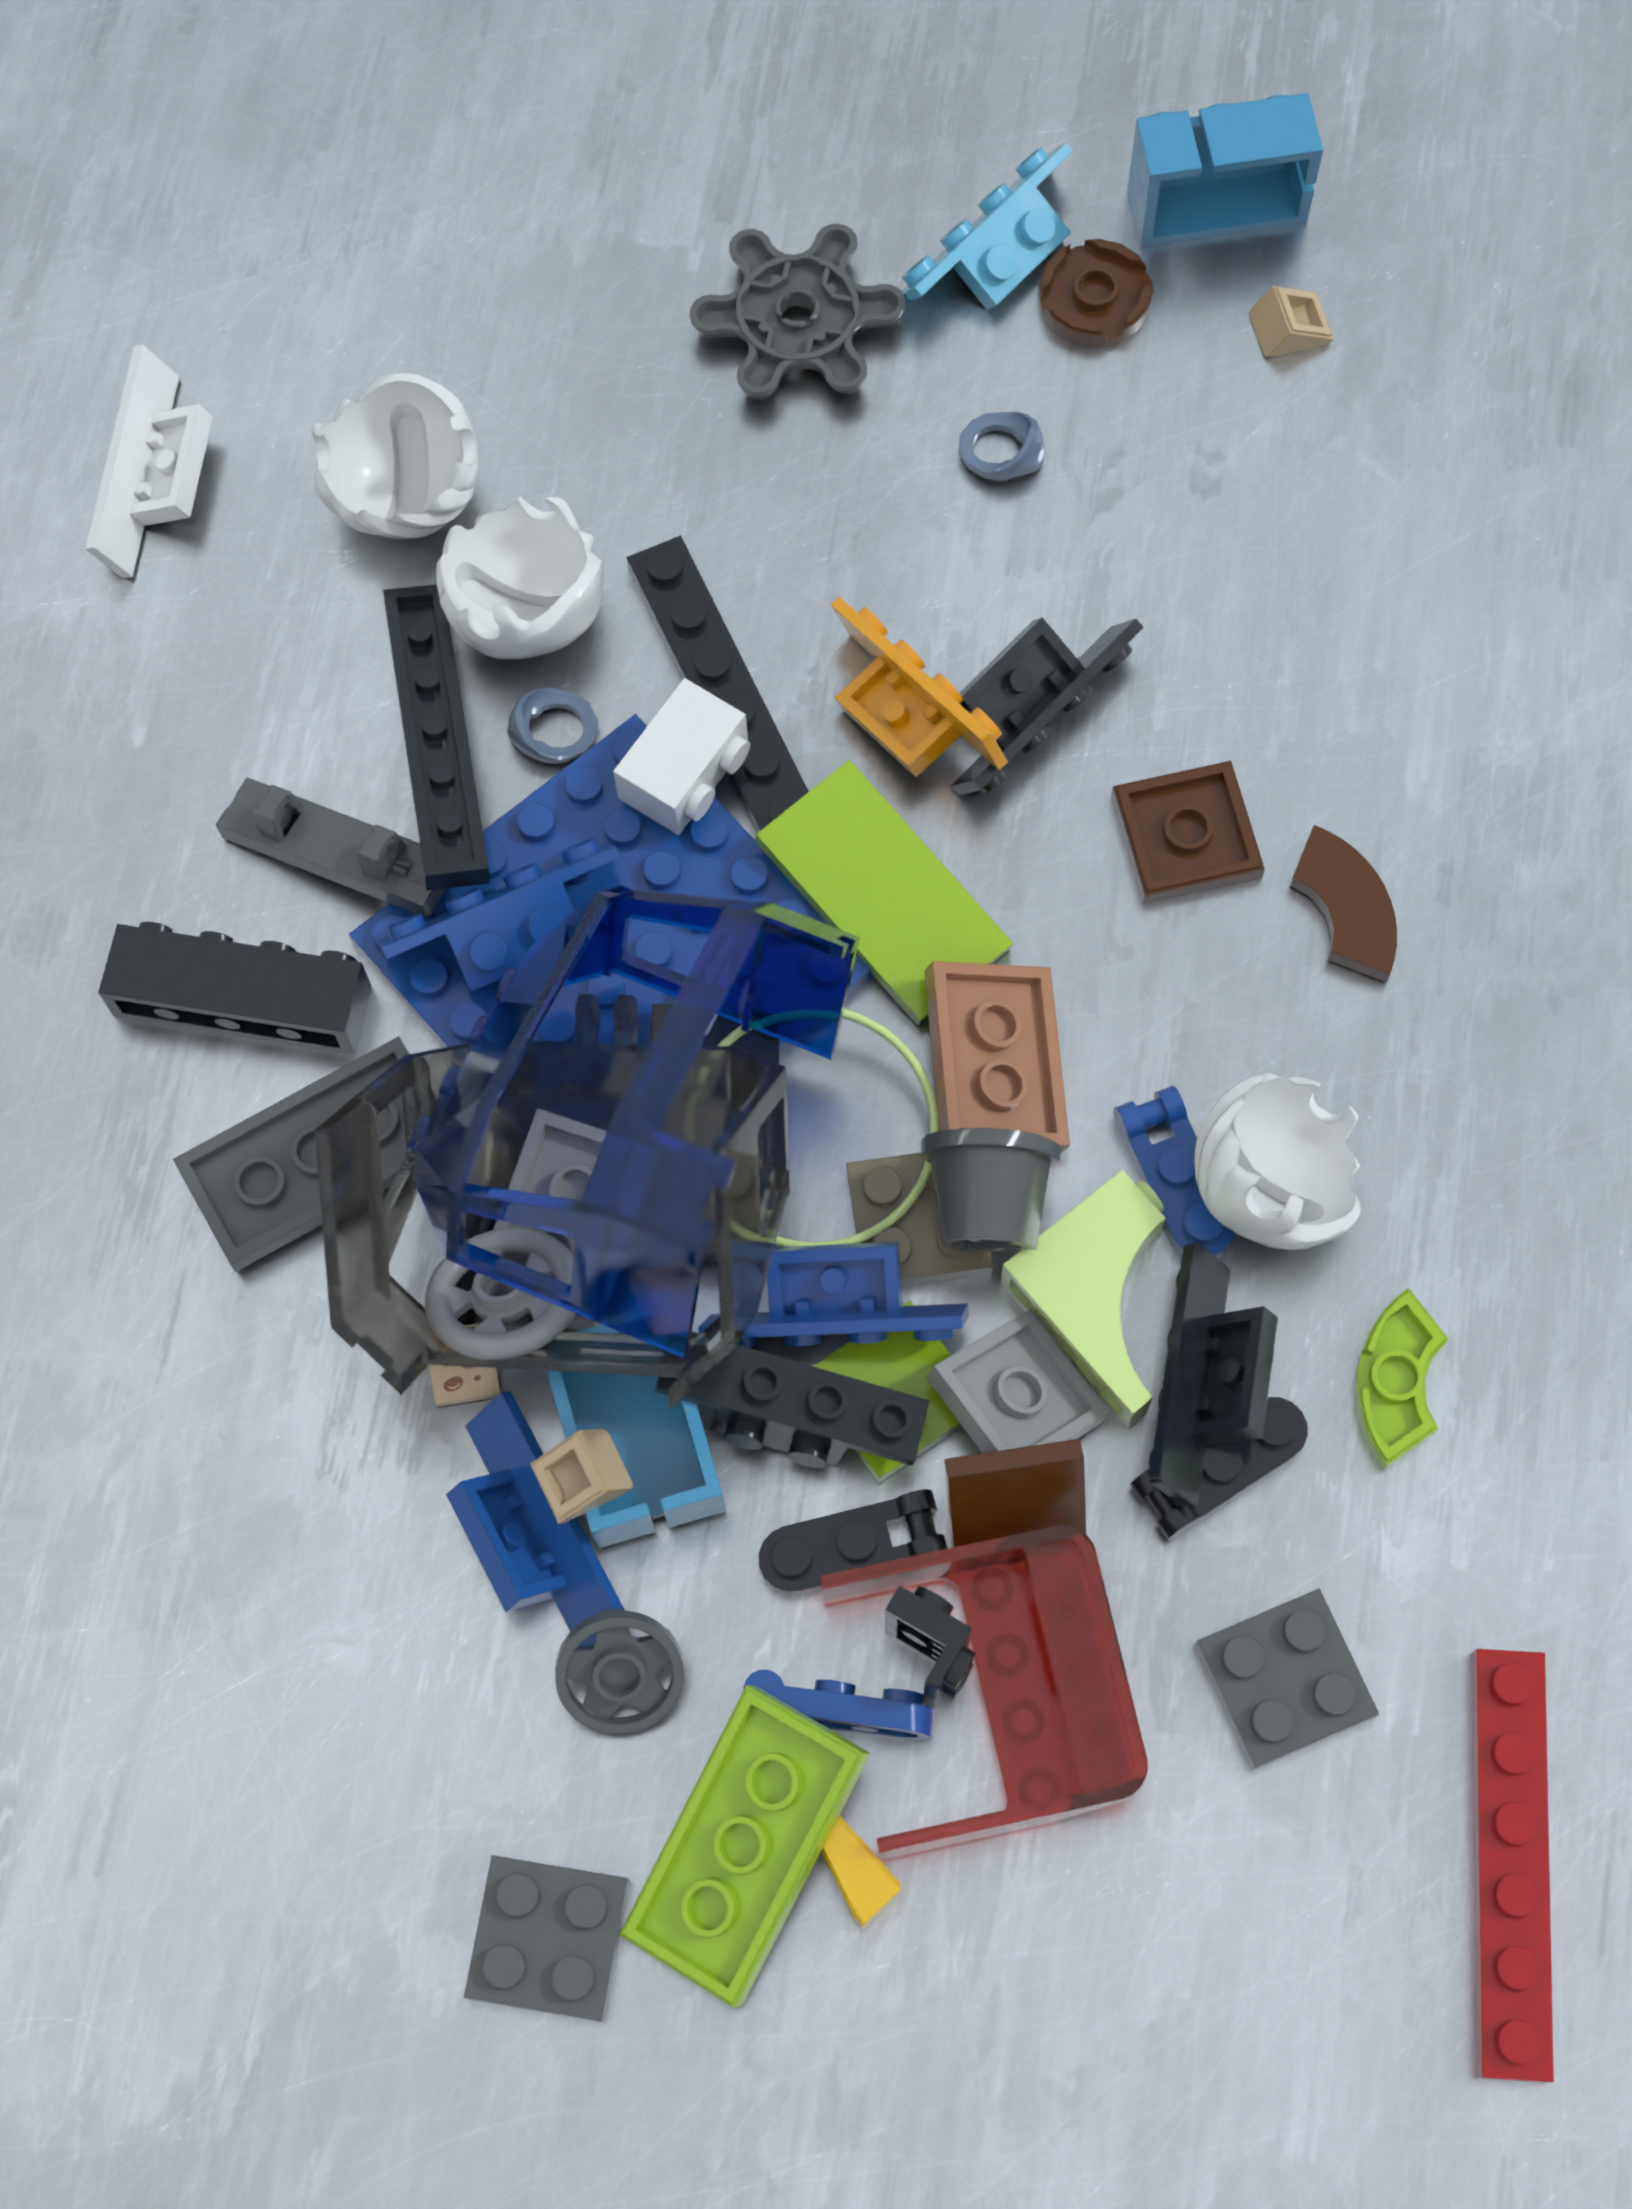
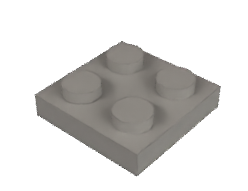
M1032 1309L936 1364L926 1376V1379L982 1453L1078 1439L1100 1425L1111 1413Z

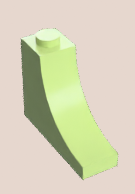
M1121 1170L1040 1234L1036 1249L1020 1250L1006 1261L1002 1266L1000 1283L1025 1312L1029 1309L1034 1311L1098 1397L1124 1427L1129 1429L1147 1414L1153 1397L1140 1381L1126 1351L1120 1320L1122 1289L1137 1260L1160 1237L1165 1216L1161 1213L1164 1211L1163 1204L1153 1189L1141 1180L1134 1183Z

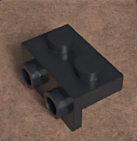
M899 1585L885 1609V1634L935 1663L925 1681L923 1702L935 1709L943 1694L953 1700L956 1698L974 1666L972 1661L976 1652L969 1649L972 1628L951 1616L950 1614L954 1609L953 1605L933 1591L918 1586L913 1594Z

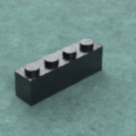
M141 922L139 927L117 924L98 993L112 1015L117 1017L355 1055L372 985L362 962H358L353 956L343 952L327 950L318 956L299 953L293 947L276 941H263L260 943V946L236 943L230 936L218 932L204 931L198 937L176 933L172 928L160 923Z

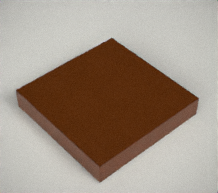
M1232 761L1113 786L1111 797L1143 904L1263 877L1265 868Z
M1080 1439L944 1459L950 1537L955 1562L1087 1542L1084 1455Z

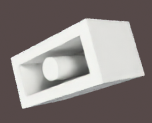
M684 678L614 769L613 774L618 799L675 834L680 835L691 819L698 821L705 815L715 796L714 788L726 772L730 774L735 773L746 759L750 749L746 714Z

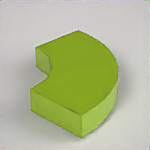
M1409 1288L1399 1294L1384 1309L1373 1325L1362 1347L1355 1374V1405L1359 1425L1365 1442L1382 1471L1433 1436L1439 1429L1427 1407L1425 1378L1431 1360L1446 1345L1449 1338Z

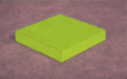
M909 1300L903 1306H914V1304ZM913 1331L887 1332L888 1339L885 1341L866 1344L848 1342L813 1366L929 1400L916 1458L962 1427L926 1379V1376L936 1364L951 1356L940 1340H915ZM855 1450L878 1483H881L907 1465Z

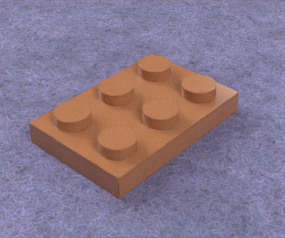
M932 961L924 970L939 1131L959 1128H996L1030 1132L1060 1144L1061 1154L1070 1146L1051 967Z

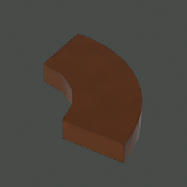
M1314 825L1290 886L1310 897L1325 915L1331 936L1328 961L1387 982L1395 961L1397 925L1393 905L1386 887L1374 868L1354 847L1335 834Z

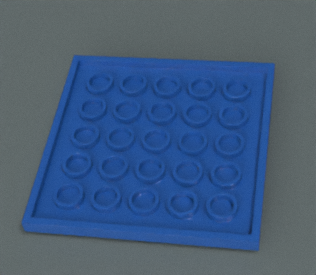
M637 714L626 720L483 830L490 883L447 888L430 917H423L427 921L447 912L448 909L445 902L468 890L480 888L484 896L505 887L506 884L503 876L526 865L538 863L542 871L563 862L564 860L560 853L562 850L581 841L595 838L598 846L604 843L615 846L620 858L563 883L587 939L586 942L471 992L445 934L386 959L378 941L390 937L387 931L389 925L414 915L415 913L388 903L349 933L352 944L525 1140L536 1110L539 1108L648 1145L651 1016L653 1004L784 1008L812 1004L837 1007L874 977L871 974V969L826 923L758 846L755 839L715 797L705 815L698 821L691 819L680 835L675 834L618 799L613 771L647 727ZM802 1014L780 1018L779 1053L826 1015Z

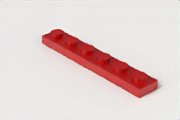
M1476 1649L1471 1653L1476 2079L1553 2083L1545 1653Z

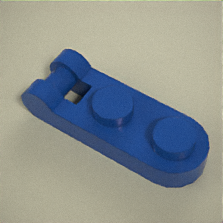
M1170 1086L1154 1093L1155 1099L1138 1106L1133 1101L1114 1107L1113 1113L1117 1127L1141 1181L1153 1189L1163 1204L1164 1211L1161 1212L1165 1216L1163 1229L1175 1252L1182 1257L1184 1245L1198 1242L1216 1258L1223 1256L1232 1242L1234 1232L1212 1216L1200 1196L1194 1165L1197 1137L1187 1117L1184 1102L1177 1088ZM1164 1123L1170 1138L1151 1144L1146 1129Z
M767 1669L751 1673L743 1687L745 1689L746 1685H755L830 1730L907 1740H930L933 1737L936 1711L933 1708L924 1706L923 1694L915 1691L883 1689L881 1699L855 1695V1685L835 1680H816L814 1690L784 1686L781 1677Z

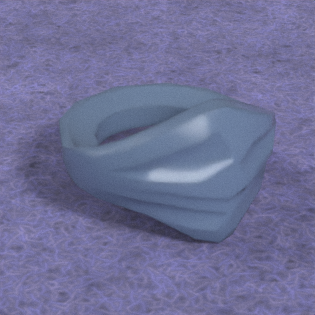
M986 413L971 420L960 434L959 455L969 470L983 478L1008 480L1036 472L1042 467L1044 462L1045 444L1043 434L1038 422L1025 413ZM991 431L1008 432L1015 435L1019 442L1024 443L1012 460H1006L1000 464L987 463L980 460L974 454L973 446L979 437Z
M545 687L534 689L517 700L508 719L507 734L511 743L524 754L544 763L562 764L580 757L595 742L598 719L590 703L578 694ZM565 708L574 712L580 718L583 725V734L573 745L550 747L543 741L533 739L529 729L530 719L539 717L544 710Z

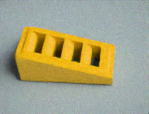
M839 1815L821 1853L855 1922L864 1930L901 1895V1883Z

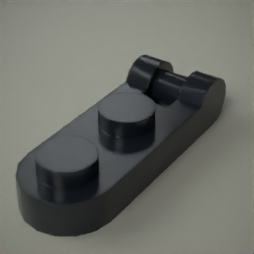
M1268 1397L1263 1438L1206 1446L1197 1505L1183 1507L1152 1485L1149 1480L1150 1469L1134 1479L1130 1486L1141 1502L1149 1500L1161 1517L1157 1525L1166 1538L1172 1540L1289 1464L1304 1447L1308 1436L1307 1421L1302 1411L1293 1402L1281 1397Z
M931 1489L917 1490L892 1500L783 1526L772 1531L763 1541L759 1551V1569L765 1583L776 1593L785 1596H802L930 1564L948 1557L949 1551L945 1536L937 1534L932 1514L937 1511L933 1491ZM906 1522L911 1541L907 1544L892 1547L887 1526Z

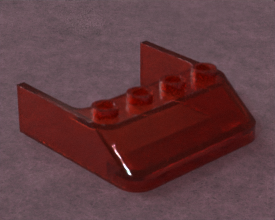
M1056 1525L820 1576L824 1604L897 1589L899 1585L907 1587L935 1580L948 1581L957 1588L966 1625L972 1628L970 1642L972 1651L976 1652L974 1660L1005 1790L1006 1808L998 1812L876 1838V1849L880 1861L1059 1821L1131 1798L1142 1786L1148 1771L1147 1755L1096 1549L1091 1539L1081 1530L1068 1525Z

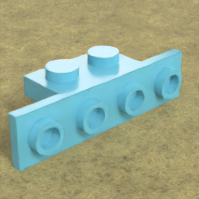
M1067 142L1048 154L1042 147L1030 154L1016 167L1015 171L1019 174L1020 178L1010 188L1005 183H1002L978 204V207L983 212L982 215L972 224L967 219L962 220L940 240L945 250L939 256L932 260L929 255H926L902 276V279L907 284L901 291L904 294L906 305L922 297L953 267L986 310L1001 302L1071 234L1068 227L1036 188L1074 152Z

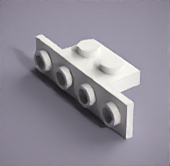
M143 344L133 347L85 550L123 579L133 577L145 526L191 517L213 416L200 404L172 409L180 376Z

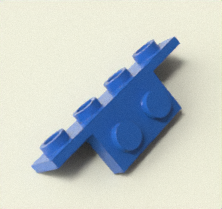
M595 838L581 841L562 850L560 853L564 861L541 871L538 863L526 865L503 876L506 886L483 896L480 888H474L447 900L445 905L448 911L425 921L422 913H417L389 925L387 931L390 937L378 941L386 959H389L445 934L467 986L472 992L586 942L587 939L563 883L619 859L618 851L615 846L609 843L598 846Z
M899 1242L771 1247L765 1252L770 1312L710 1314L698 1326L699 1334L747 1348L756 1346L758 1344V1337L783 1336V1344L786 1346H809L823 1342L822 1335L848 1334V1341L850 1343L866 1344L885 1341L888 1339L887 1332L913 1331L915 1340L936 1341L953 1337V1329H962L969 1317L968 1303L903 1306Z
M512 1392L500 1393L465 1425L489 1474L460 1481L446 1496L505 1612L554 1598L571 1632L578 1624L597 1615L599 1611L616 1608L624 1610L577 1517L566 1523L558 1524L530 1465L531 1462L542 1456L543 1452ZM596 1633L587 1637L578 1646L594 1644Z

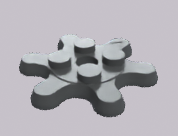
M837 223L823 227L817 233L814 243L808 250L793 255L778 251L772 245L769 237L762 231L756 229L740 231L732 237L729 243V254L733 262L744 273L742 285L730 294L705 295L695 300L692 304L690 320L702 336L706 338L734 337L743 340L748 345L749 352L738 368L737 381L742 391L750 398L761 400L771 396L778 387L782 376L796 375L804 369H812L822 374L826 378L827 383L838 393L851 394L856 392L867 377V364L864 358L852 346L855 334L866 328L890 327L904 313L906 300L899 288L891 284L863 286L849 278L846 266L856 253L858 242L856 234L848 226ZM793 306L809 308L813 312L808 324L804 320L792 321L787 318L783 319L782 315L784 311Z

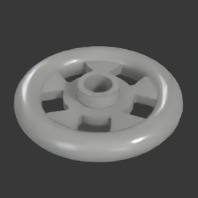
M502 1228L484 1232L459 1244L437 1265L428 1281L425 1292L426 1318L439 1340L459 1354L482 1360H505L520 1357L550 1343L572 1321L582 1298L583 1278L581 1269L572 1252L562 1242L543 1232L526 1228ZM506 1254L529 1255L524 1268L515 1261L503 1260ZM468 1270L477 1272L470 1291L455 1287ZM555 1277V1294L538 1297L535 1281ZM469 1309H474L475 1313L484 1320L473 1330L458 1321V1318ZM527 1313L531 1314L534 1321L516 1330L506 1331L505 1323L516 1321Z

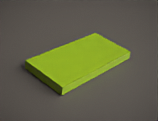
M850 759L755 836V842L826 923L871 969V974L917 1026L929 1017L924 970L932 961L993 964L1013 945L1008 936Z
M746 1685L619 1936L733 2008L742 2006L871 1753L759 1687Z

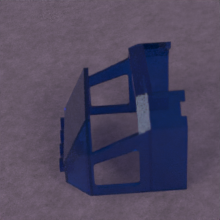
M622 885L597 892L532 945L518 969L509 967L506 970L496 993L495 1002L498 1004L490 1018L485 1015H481L478 1018L468 1040L467 1051L469 1054L461 1067L453 1064L448 1069L440 1086L438 1094L440 1103L432 1117L424 1114L413 1130L408 1150L415 1154L414 1182L446 1260L684 1358L691 1340L706 1247L715 1225L702 1219L713 1186L716 1185L724 1189L729 1187L735 1171L736 1161L658 1128L717 1015L742 1024L741 1030L748 1033L752 1028L831 1060L836 1050L860 937L774 903L632 890ZM632 918L711 934L687 977L630 954L626 950L629 919ZM615 973L676 998L611 1118L582 1201L467 1183L494 1107L497 1102H500L506 1092L508 1082L562 987L604 975L611 977ZM466 1213L562 1234L571 1238L575 1242L571 1285L470 1244L465 1239Z

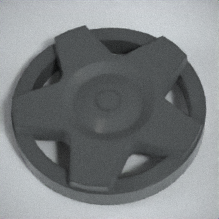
M621 1608L599 1611L597 1615L578 1624L561 1644L555 1664L556 1689L565 1709L581 1724L593 1730L609 1734L637 1732L660 1721L677 1702L684 1680L682 1654L670 1630H667L661 1623L649 1616L633 1611H625ZM630 1628L640 1630L648 1635L635 1637ZM596 1633L594 1644L578 1646L587 1637ZM671 1663L673 1668L672 1677L667 1690H665L656 1674ZM567 1679L584 1684L587 1687L583 1704L572 1693ZM624 1704L631 1705L641 1711V1713L632 1716L612 1717Z

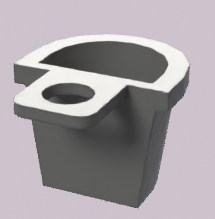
M959 1128L941 1130L925 1135L921 1140V1156L932 1164L941 1244L955 1252L1036 1249L1050 1163L1052 1161H1060V1144L1035 1133L996 1128Z

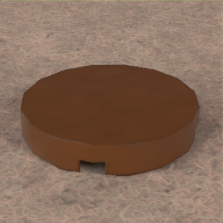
M1103 239L1085 240L1083 246H1076L1070 249V244L1059 249L1044 265L1038 287L1040 313L1051 330L1070 343L1091 348L1112 346L1132 337L1147 321L1154 292L1152 279L1150 281V277L1146 272L1147 266L1141 257L1120 243Z

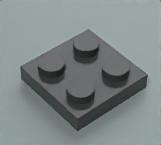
M1320 1588L1199 1639L1194 1644L1252 1771L1361 1725L1379 1715L1377 1707Z
M491 1855L464 1998L604 2023L630 1880L625 1877Z

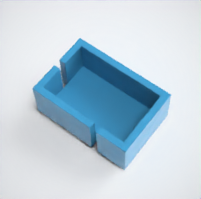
M1309 93L1290 96L1274 95L1262 100L1235 104L1218 103L1207 108H1200L1199 116L1190 117L1188 110L1173 113L1163 111L1151 116L1138 117L1136 119L1127 192L1140 247L1307 223L1314 194L1313 184L1317 181L1323 154V147Z
M668 1305L556 1337L541 1348L565 1439L578 1430H606L633 1483V1488L623 1495L586 1512L590 1531L598 1549L656 1532L652 1519L665 1516L668 1527L671 1528L726 1511L722 1490L697 1404L654 1392L671 1329L674 1326Z

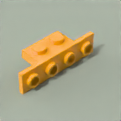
M840 597L830 604L848 634L875 658L869 666L834 698L845 713L912 775L917 777L960 736L998 770L1008 763L996 742L1002 733L986 713L978 707L969 713L962 707L960 703L963 701V698L957 689L940 673L932 679L922 671L925 667L924 662L905 641L900 640L893 645L885 638L888 634L887 629L869 609L863 607L859 612H856Z

